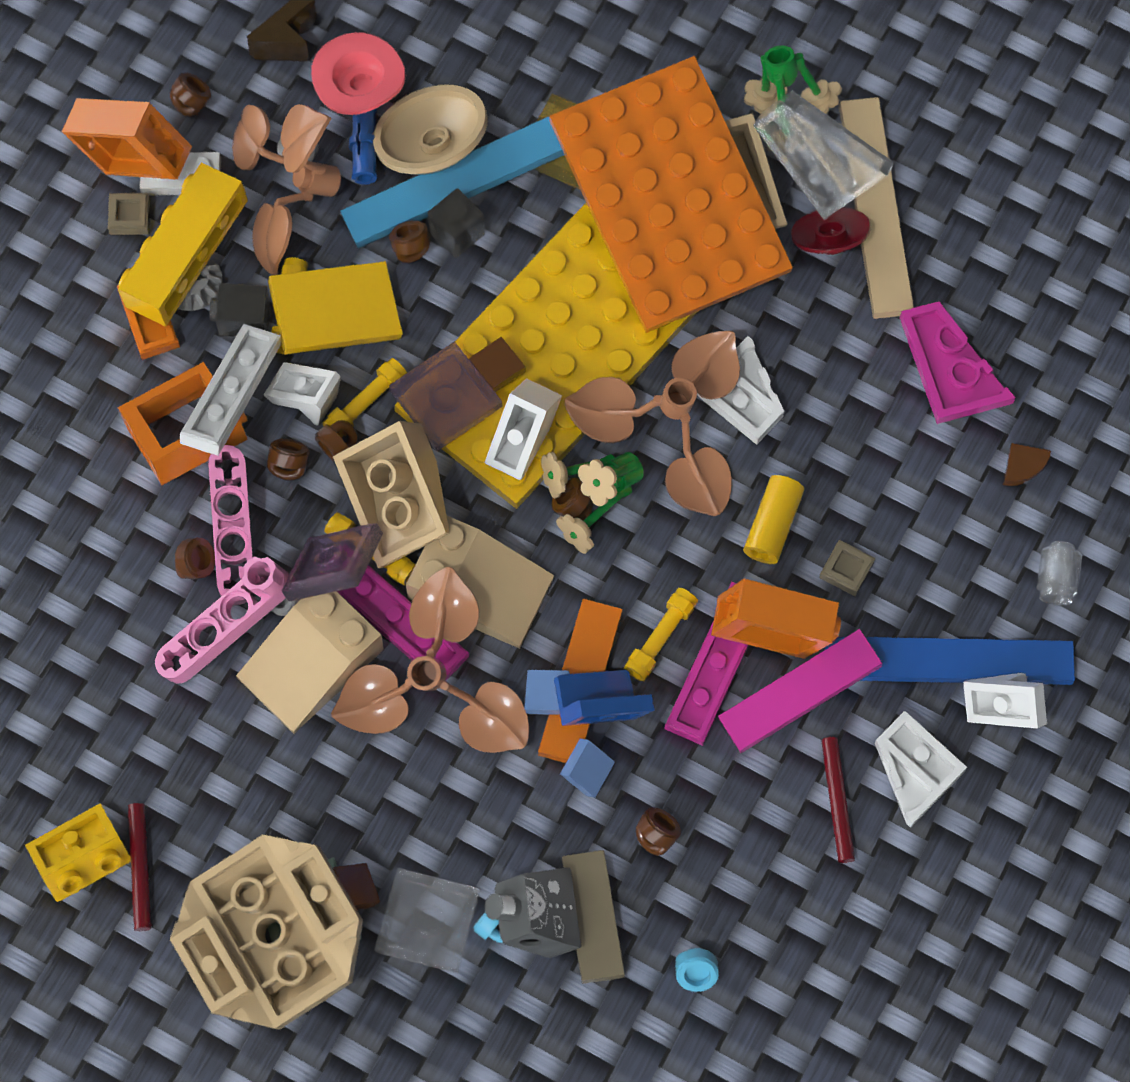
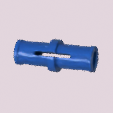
M377 109L352 115L353 131L352 136L349 138V149L353 154L352 180L358 184H371L377 180L376 151L373 145Z

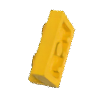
M101 803L25 845L42 879L57 902L77 893L131 861L126 848Z

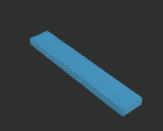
M546 117L473 150L463 160L447 169L418 175L340 212L357 248H361L389 235L394 227L403 222L425 219L565 154L550 124L549 117Z

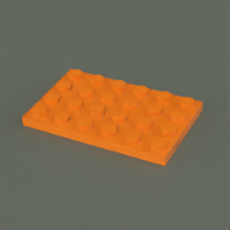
M695 56L549 116L550 124L645 333L792 271L791 262Z

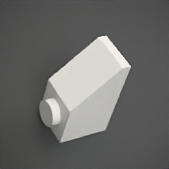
M526 378L508 397L484 463L521 480L551 427L562 395Z

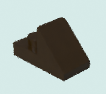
M290 0L247 35L250 55L255 60L308 61L307 43L299 34L307 32L313 26L315 19H317L315 0Z

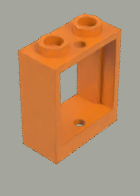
M77 98L62 130V133L106 175L178 180L192 148V145L150 102Z
M204 362L118 407L128 432L161 485L209 461L211 453L180 444V439L162 448L148 426L152 422L203 395L214 376ZM244 411L225 445L235 447L248 440L242 426L243 423L248 421Z
M743 579L718 596L711 636L805 659L837 639L841 627V618L837 616L839 603Z

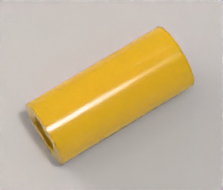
M772 475L770 477L743 548V552L747 556L766 564L778 563L805 490L801 483L782 475Z

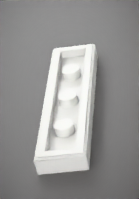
M242 325L182 429L180 444L219 456L281 345V335L250 325Z

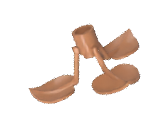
M298 104L293 106L285 118L281 130V143L285 148L282 156L270 152L264 147L270 134V124L266 113L258 106H245L233 138V159L238 168L246 171L253 169L258 162L259 155L284 164L285 169L293 173L294 186L298 187L301 191L298 194L277 198L274 206L267 203L263 204L255 219L252 233L253 248L262 267L272 275H278V266L287 249L292 232L291 213L284 205L301 200L312 201L313 194L333 197L340 186L341 175L338 167L308 161L332 118L306 105Z
M733 331L705 334L683 345L677 351L672 361L671 371L674 379L666 384L662 396L655 395L653 400L638 409H633L636 397L632 388L623 380L614 377L597 378L566 397L565 407L574 424L587 436L604 443H616L629 438L634 429L632 417H640L656 406H660L662 412L667 417L676 420L680 419L682 422L683 452L686 458L676 459L669 465L665 477L668 494L678 505L691 511L710 516L720 515L724 511L730 499L732 486L729 465L718 451L710 447L702 448L692 454L689 426L691 418L689 413L692 410L697 394L705 399H718L725 397L735 388L740 375V364L736 350L735 333Z
M446 567L432 575L421 586L410 607L409 620L413 633L424 639L435 638L434 644L427 650L426 656L417 657L410 663L407 670L408 678L400 687L396 674L385 666L373 664L359 668L346 681L341 695L331 712V716L342 725L359 732L374 734L390 732L403 724L409 714V705L401 694L407 692L412 686L425 691L441 688L470 704L460 714L459 729L461 736L471 747L489 753L523 749L528 744L529 720L521 699L511 688L501 683L488 682L479 688L474 698L445 681L446 668L436 658L443 639L454 643L463 641L474 632L479 621V606L474 594L453 568Z

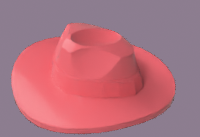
M348 33L330 40L317 52L311 67L312 83L320 100L332 111L344 115H357L377 109L401 91L406 77L402 60L394 48L381 38L367 33Z

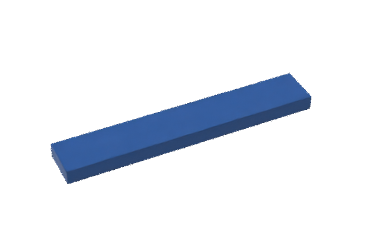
M837 637V639L833 641L830 645L824 647V650L828 649L829 647L833 646L834 644H836L837 642L841 641L846 637ZM865 637L882 662V667L860 680L963 683L971 679L1024 673L1027 676V682L1073 685L1075 681L1073 641Z

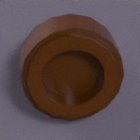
M191 73L179 74L170 90L171 102L176 110L189 117L198 114L212 96L208 85L201 78Z
M413 220L403 222L394 227L389 234L392 249L398 260L402 263L415 262L422 258L429 250L430 235L427 226L423 222Z
M339 420L330 427L325 425L315 434V440L322 451L335 463L333 456L357 444V433L349 422ZM341 430L347 434L346 443L337 434Z
M274 440L269 446L267 468L275 477L280 479H299L306 471L310 451L306 445L295 440Z
M569 479L567 484H565V492L561 493L559 498L552 499V509L558 515L564 517L566 514H569L573 518H579L583 521L591 514L593 502L590 496H585L582 493L581 484L583 482L580 479Z
M198 537L183 540L177 546L175 552L177 575L182 579H200L211 574L215 566V552L209 541Z
M649 808L638 821L636 835L642 847L649 853L663 855L681 836V828L677 820L668 812L659 808Z

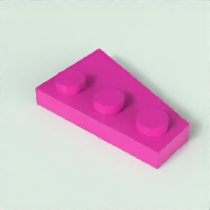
M939 301L901 311L899 318L937 424L1014 403V395L1007 387L1004 388L993 375L992 367L985 359H981L967 342L968 337Z

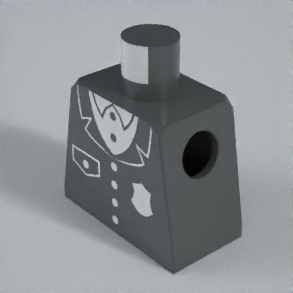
M571 868L538 871L515 876L497 883L494 888L495 894H491L487 898L485 913L489 919L499 921L500 937L505 945L547 958L582 948Z

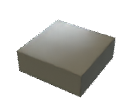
M109 193V235L149 234V193Z
M838 540L819 578L856 597L874 564L875 558Z

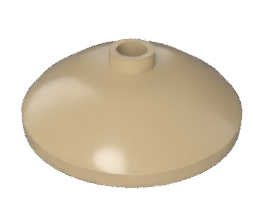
M437 85L423 88L401 98L382 115L374 130L373 145L380 161L394 171L415 175L435 173L457 164L474 150L486 131L488 122L487 112L480 97L467 88L456 85Z

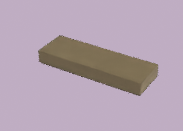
M604 850L562 856L563 868H571L582 947L576 949L582 984L624 978Z

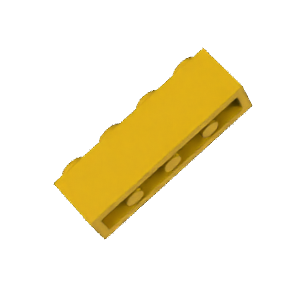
M202 162L194 174L191 173L186 177L181 188V194L173 205H169L165 209L161 217L160 226L153 236H149L143 242L139 258L132 268L125 270L120 278L118 291L126 308L165 327L167 326L247 203L248 199L242 181Z

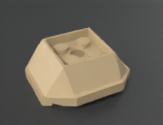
M261 835L190 881L181 907L178 923H175L170 940L212 1014L280 1030L352 983L363 919L320 847L313 844ZM279 922L281 935L277 941L268 944L265 939L266 929L270 924Z

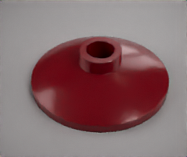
M832 207L816 210L804 215L795 222L791 229L792 241L797 247L807 252L835 255L861 244L870 234V221L863 213L850 208Z

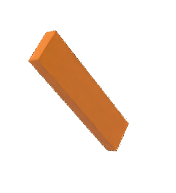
M582 599L563 664V671H569L570 674L606 671L622 616L621 608ZM549 715L538 750V756L566 763L579 739L587 738L590 724L562 726L560 715Z

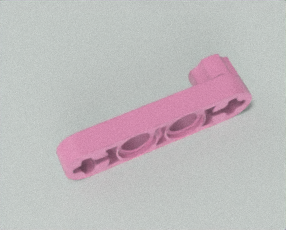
M224 445L219 456L211 454L208 463L216 579L220 596H223L230 590L228 588L224 589V584H229L232 580L231 568L222 569V563L237 565L245 561L248 562V560L253 558L246 462L242 452L230 445ZM227 459L235 463L237 462L239 465L232 467L231 479H224L223 469L217 468L220 463ZM239 481H241V487H238ZM216 483H220L222 487L216 489ZM225 495H236L242 501V508L236 515L228 516L219 510V501ZM231 534L239 535L245 541L244 550L236 556H229L221 549L223 539ZM238 566L241 580L244 576L245 568ZM239 600L234 605L244 604L247 600Z
M255 556L248 560L244 565L245 573L243 578L158 651L155 658V667L158 673L167 680L177 684L190 680L289 595L292 588L290 574L269 557L261 559ZM252 591L254 594L259 596L261 600L258 602V600L254 598L251 594H249V592ZM242 599L247 600V613L240 619H232L231 608L234 603ZM209 626H214L217 630L215 640L208 646H201L199 643L201 632ZM188 644L198 652L196 656L192 655V651L186 647ZM175 656L180 657L179 663L181 667L178 670L173 669L174 663L172 659Z

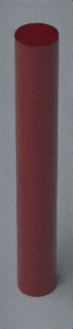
M827 737L821 740L837 857L839 863H849L855 861L838 738Z
M134 803L128 805L134 931L151 930L145 805Z

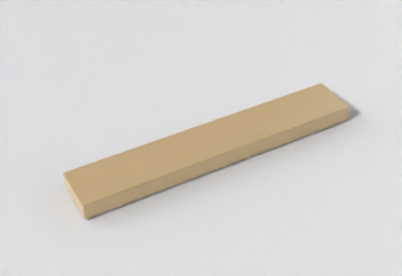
M879 97L840 101L839 110L855 210L866 215L870 221V234L861 243L873 319L900 316L901 311L914 307Z

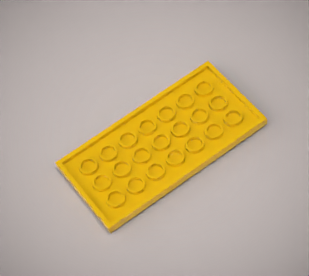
M585 203L394 405L395 412L408 422L422 424L427 438L517 509L543 481L542 456L547 455L549 452H554L557 461H561L585 435L570 418L565 407L566 397L577 392L588 382L602 377L618 378L630 386L697 312L645 333L587 203ZM502 337L525 365V372L492 394L469 365V358ZM527 378L562 395V398L544 441L524 477L518 480L484 462L510 393Z

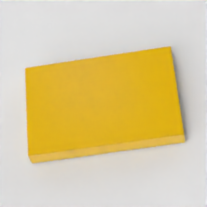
M386 261L269 276L268 285L279 335H281L284 355L398 340L403 334Z

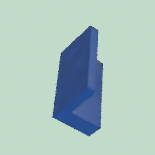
M627 670L563 674L554 678L562 726L629 721L655 711L652 694L633 695L630 673Z

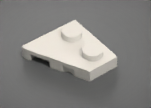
M747 336L736 347L740 364V375L732 392L725 397L711 400L702 398L698 394L697 396L757 445L783 418L784 409L777 394L773 392L770 386L771 380L765 367L762 368L755 352L753 340Z
M906 711L875 742L899 807L909 827H912L967 769L957 757Z

